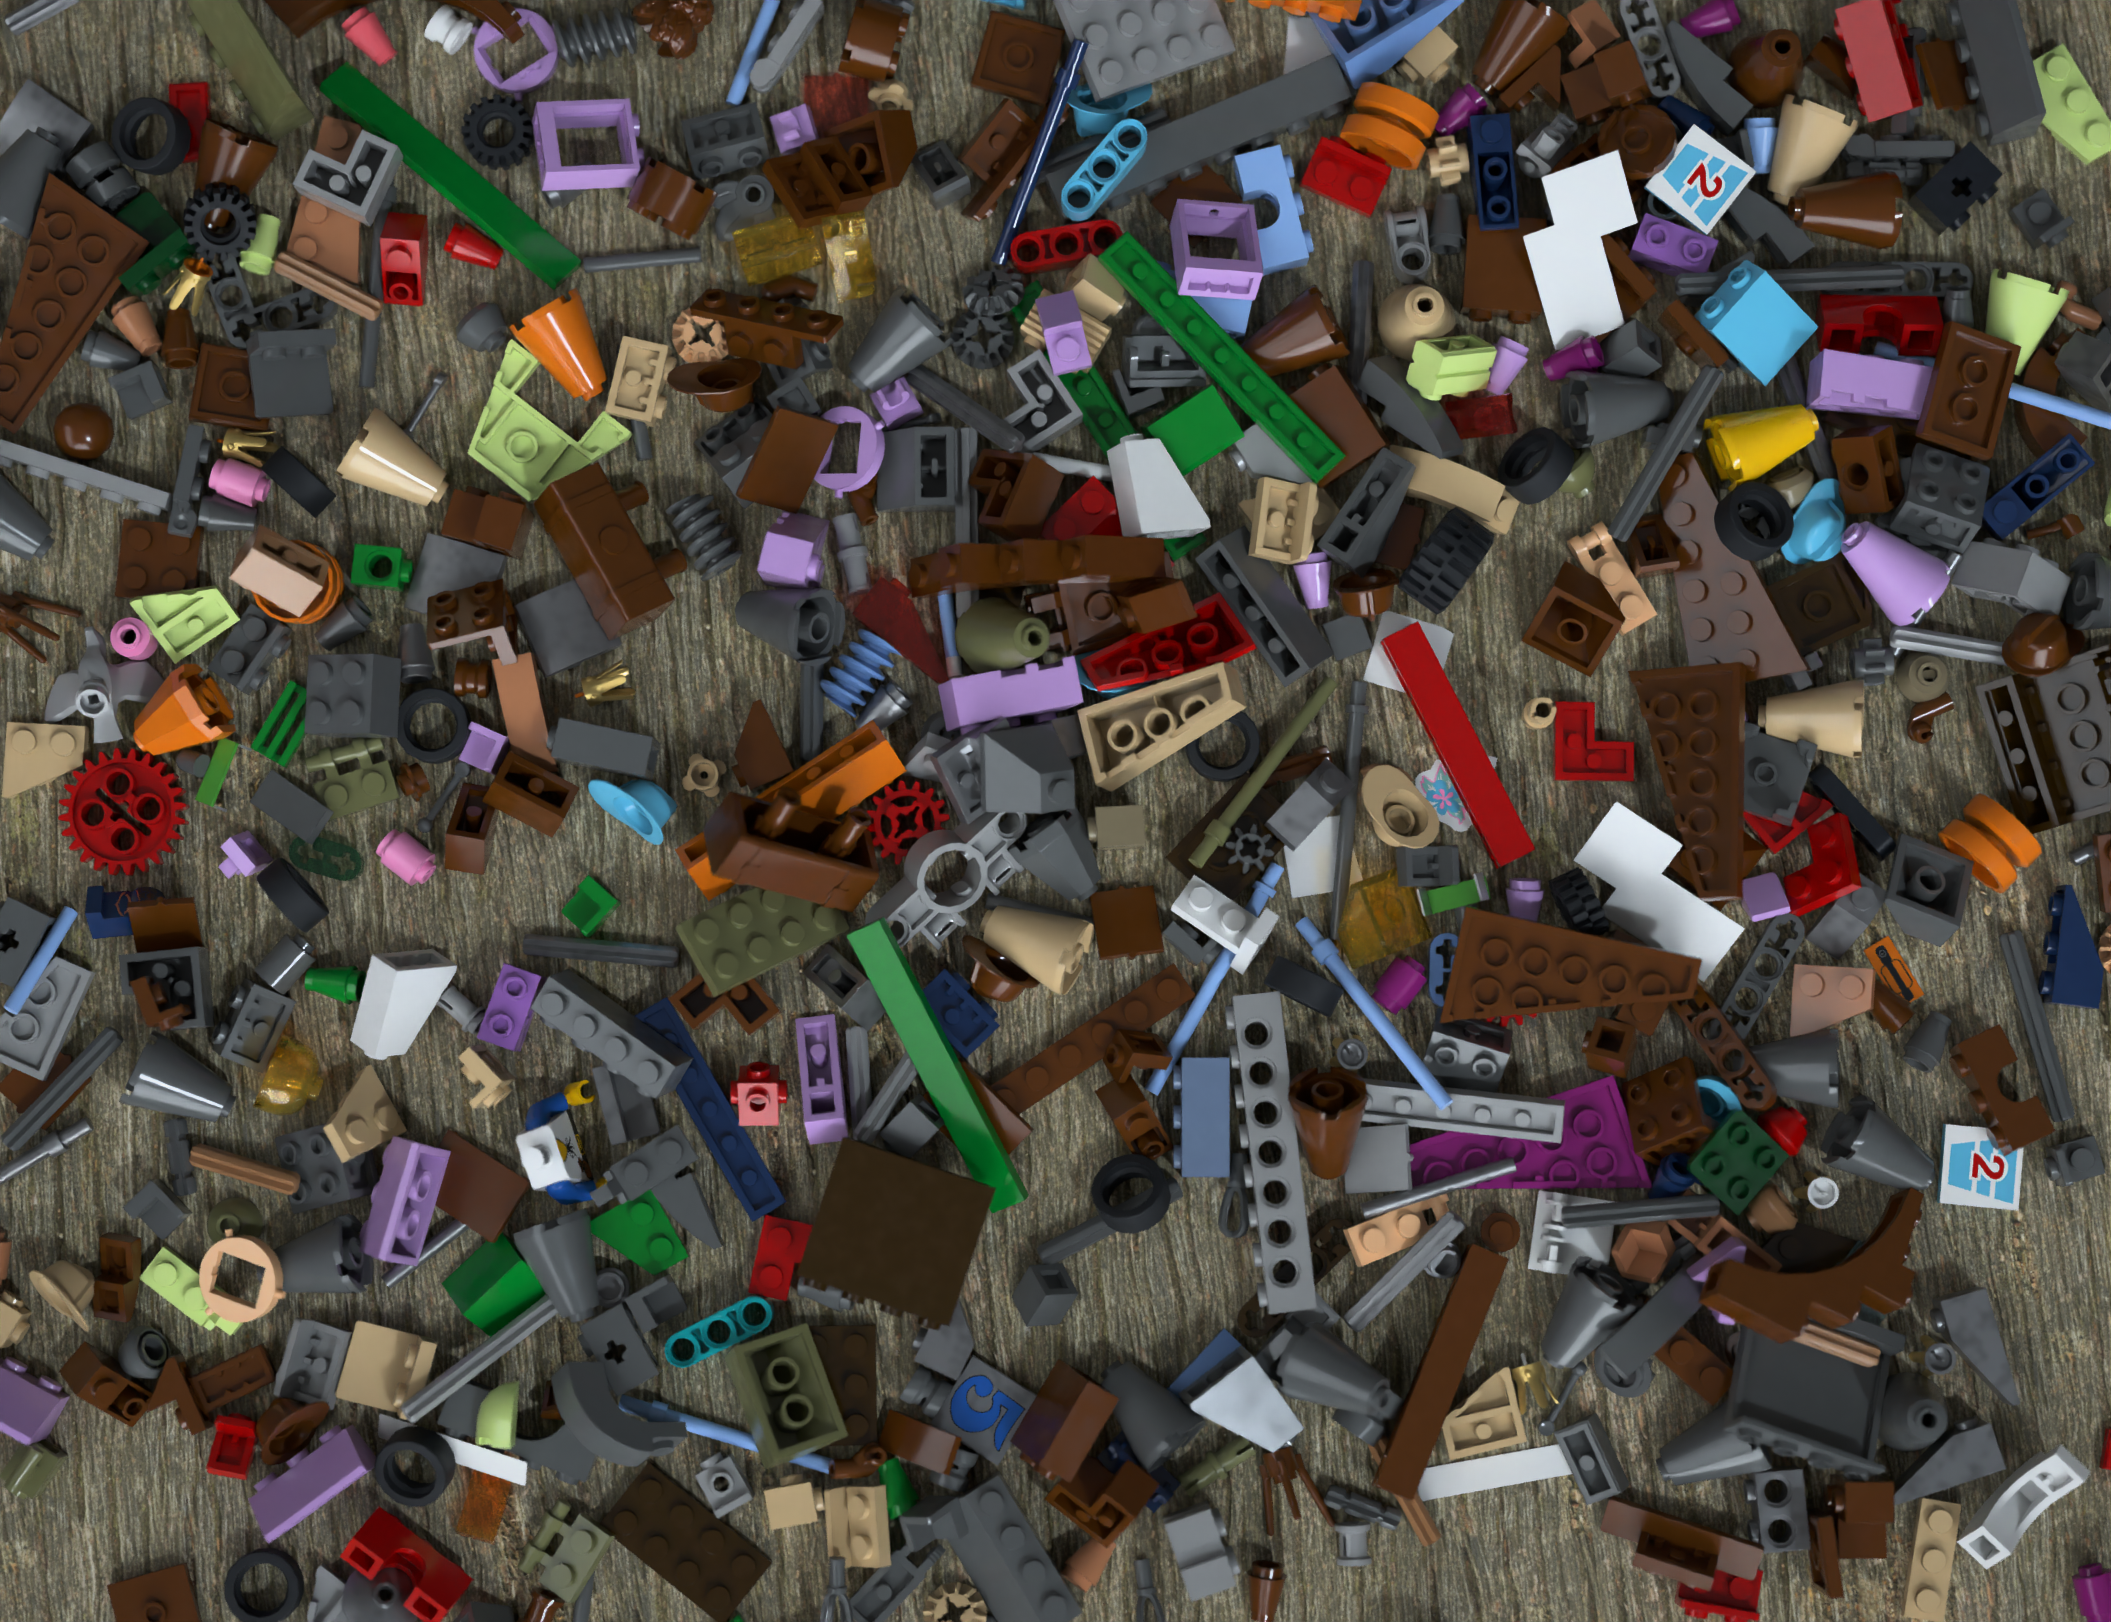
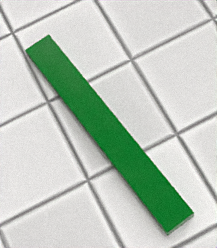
M346 61L321 82L320 92L367 132L397 145L404 156L402 161L553 290L557 289L579 269L582 261L350 63Z
M1128 231L1099 255L1098 261L1313 483L1317 484L1344 459L1346 455L1191 296L1178 295L1176 280Z
M1038 280L1025 287L1023 299L1016 307L1010 310L1020 327L1035 304V299H1038L1043 290ZM1045 350L1043 354L1050 364L1048 352ZM1092 365L1088 374L1079 370L1077 374L1070 372L1058 375L1083 413V424L1109 462L1107 451L1120 444V438L1138 434L1094 365ZM1202 532L1192 537L1164 539V548L1169 551L1172 561L1176 562L1207 542V539Z
M882 917L852 930L846 936L972 1177L976 1181L997 1187L989 1207L991 1213L993 1214L1025 1201L1029 1194L887 921Z

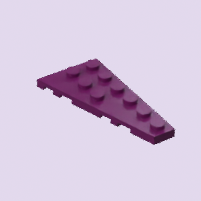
M1613 1075L1545 1097L1548 1099L1565 1100L1561 1143L1446 1131L1410 1144V1153L1414 1155V1159L1411 1161L1412 1187L1512 1156L1517 1169L1516 1172L1462 1189L1653 1188L1643 1159L1635 1154L1629 1119Z

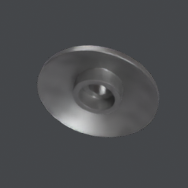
M385 1568L371 1581L356 1569L348 1578L343 1589L342 1606L349 1622H416L418 1619L416 1615L403 1606L413 1591L412 1581L404 1571L397 1568ZM388 1590L391 1593L392 1599L387 1602L380 1600L378 1591Z

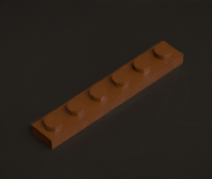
M1173 963L990 1087L1018 1114H1021L1103 1059L1106 1048L1111 1043L1117 1029L1143 1032L1196 995Z

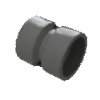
M101 141L85 148L73 157L66 166L67 173L79 189H87L85 197L109 214L128 204L140 190V186L126 168H119L121 161L107 141Z
M1392 1392L1390 1403L1386 1409L1379 1411L1373 1416L1337 1409L1332 1419L1364 1442L1375 1447L1386 1431L1384 1421L1386 1419H1394L1405 1400Z

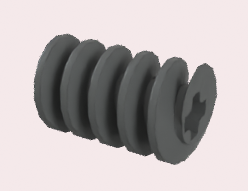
M629 4L627 16H623L618 7H613L612 19L608 20L602 10H598L597 23H593L587 13H584L582 16L581 26H577L572 17H567V26L564 30L557 20H552L561 60L564 58L571 68L576 66L577 55H580L586 65L590 64L594 51L601 61L607 59L608 48L611 49L616 58L622 56L623 45L627 47L632 55L637 53L638 40Z
M694 494L674 503L666 512L668 515H678L672 522L675 529L686 528L679 537L683 543L693 542L688 547L687 553L692 557L700 556L695 561L694 566L696 570H707L701 577L702 581H707L733 567L736 564L735 562L743 555L742 550L729 551L728 548L736 540L734 536L722 538L721 534L729 525L727 522L715 524L714 520L720 515L721 510L720 508L707 509V506L714 499L713 495L701 496L700 494Z

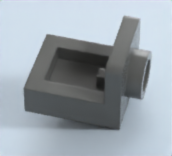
M1457 845L1425 846L1414 849L1409 847L1396 848L1398 887H1437L1459 884L1461 863Z

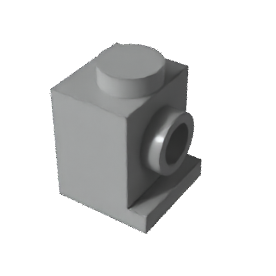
M718 1452L699 1463L702 1470L695 1477L709 1500L717 1519L750 1501L755 1496L732 1453L723 1458L721 1453ZM724 1476L728 1479L729 1488L727 1490L721 1491L716 1488L715 1479L717 1477Z

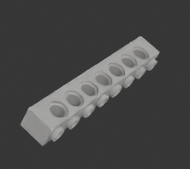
M1280 991L1232 996V1006H1225V1019L1227 1030L1234 1029L1236 1045L1229 1046L1231 1068L1239 1069L1241 1082L1239 1085H1234L1236 1109L1244 1108L1245 1124H1238L1240 1146L1241 1148L1248 1147L1250 1163L1243 1164L1245 1187H1253L1255 1202L1247 1205L1250 1227L1258 1228L1259 1243H1252L1254 1266L1262 1267L1264 1282L1257 1283L1259 1307L1267 1306V1314L1317 1309L1296 1125L1288 1100L1290 1075ZM1252 1024L1262 1026L1267 1033L1266 1041L1257 1046L1250 1044L1245 1038V1029ZM1262 1063L1269 1067L1272 1075L1270 1082L1265 1085H1258L1251 1080L1249 1070L1254 1064ZM1260 1103L1271 1104L1276 1111L1274 1122L1267 1125L1259 1123L1254 1117L1255 1106ZM1273 1142L1279 1147L1281 1156L1277 1163L1266 1164L1260 1159L1258 1151L1261 1144ZM1276 1181L1283 1185L1285 1198L1281 1203L1271 1204L1264 1198L1263 1189L1268 1182ZM1274 1221H1282L1290 1229L1289 1239L1283 1244L1274 1243L1268 1236V1228ZM1278 1261H1288L1294 1267L1295 1275L1291 1282L1281 1284L1274 1279L1272 1270Z

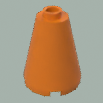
M574 288L568 292L572 298L568 302L564 295L521 319L525 327L520 328L516 322L509 326V329L574 399L581 395L583 400L587 401L605 390L601 383L607 380V375L581 295L577 288Z

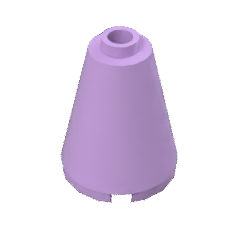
M1868 521L1860 524L1853 523L1842 534L1841 552L1887 618L1895 625L1901 627L1914 622L1916 619L1911 615L1920 608L1927 612L1940 598L1949 583L1950 576L1945 571L1950 570V566L1943 560Z

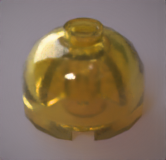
M282 1034L253 1108L282 1116L292 1115L300 1111L308 1099L316 1102L325 1079L317 1077L320 1063L316 1053L307 1044Z

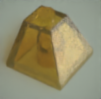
M1397 867L1350 885L1337 934L1352 970L1433 938L1413 888L1398 887Z

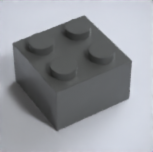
M377 654L308 655L304 733L331 738H398L401 659Z

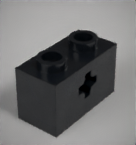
M1970 141L1916 192L1907 204L1939 236L1948 227L1955 232L1971 217L1966 210L1976 200L1982 206L1999 190L1994 183L2003 173ZM1959 185L1964 191L1956 198L1951 192Z

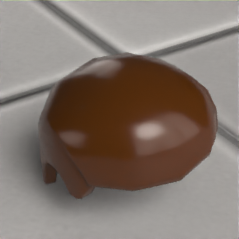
M86 402L73 403L65 407L57 415L52 430L55 446L69 460L93 461L110 449L115 435L113 422L108 413L101 406Z

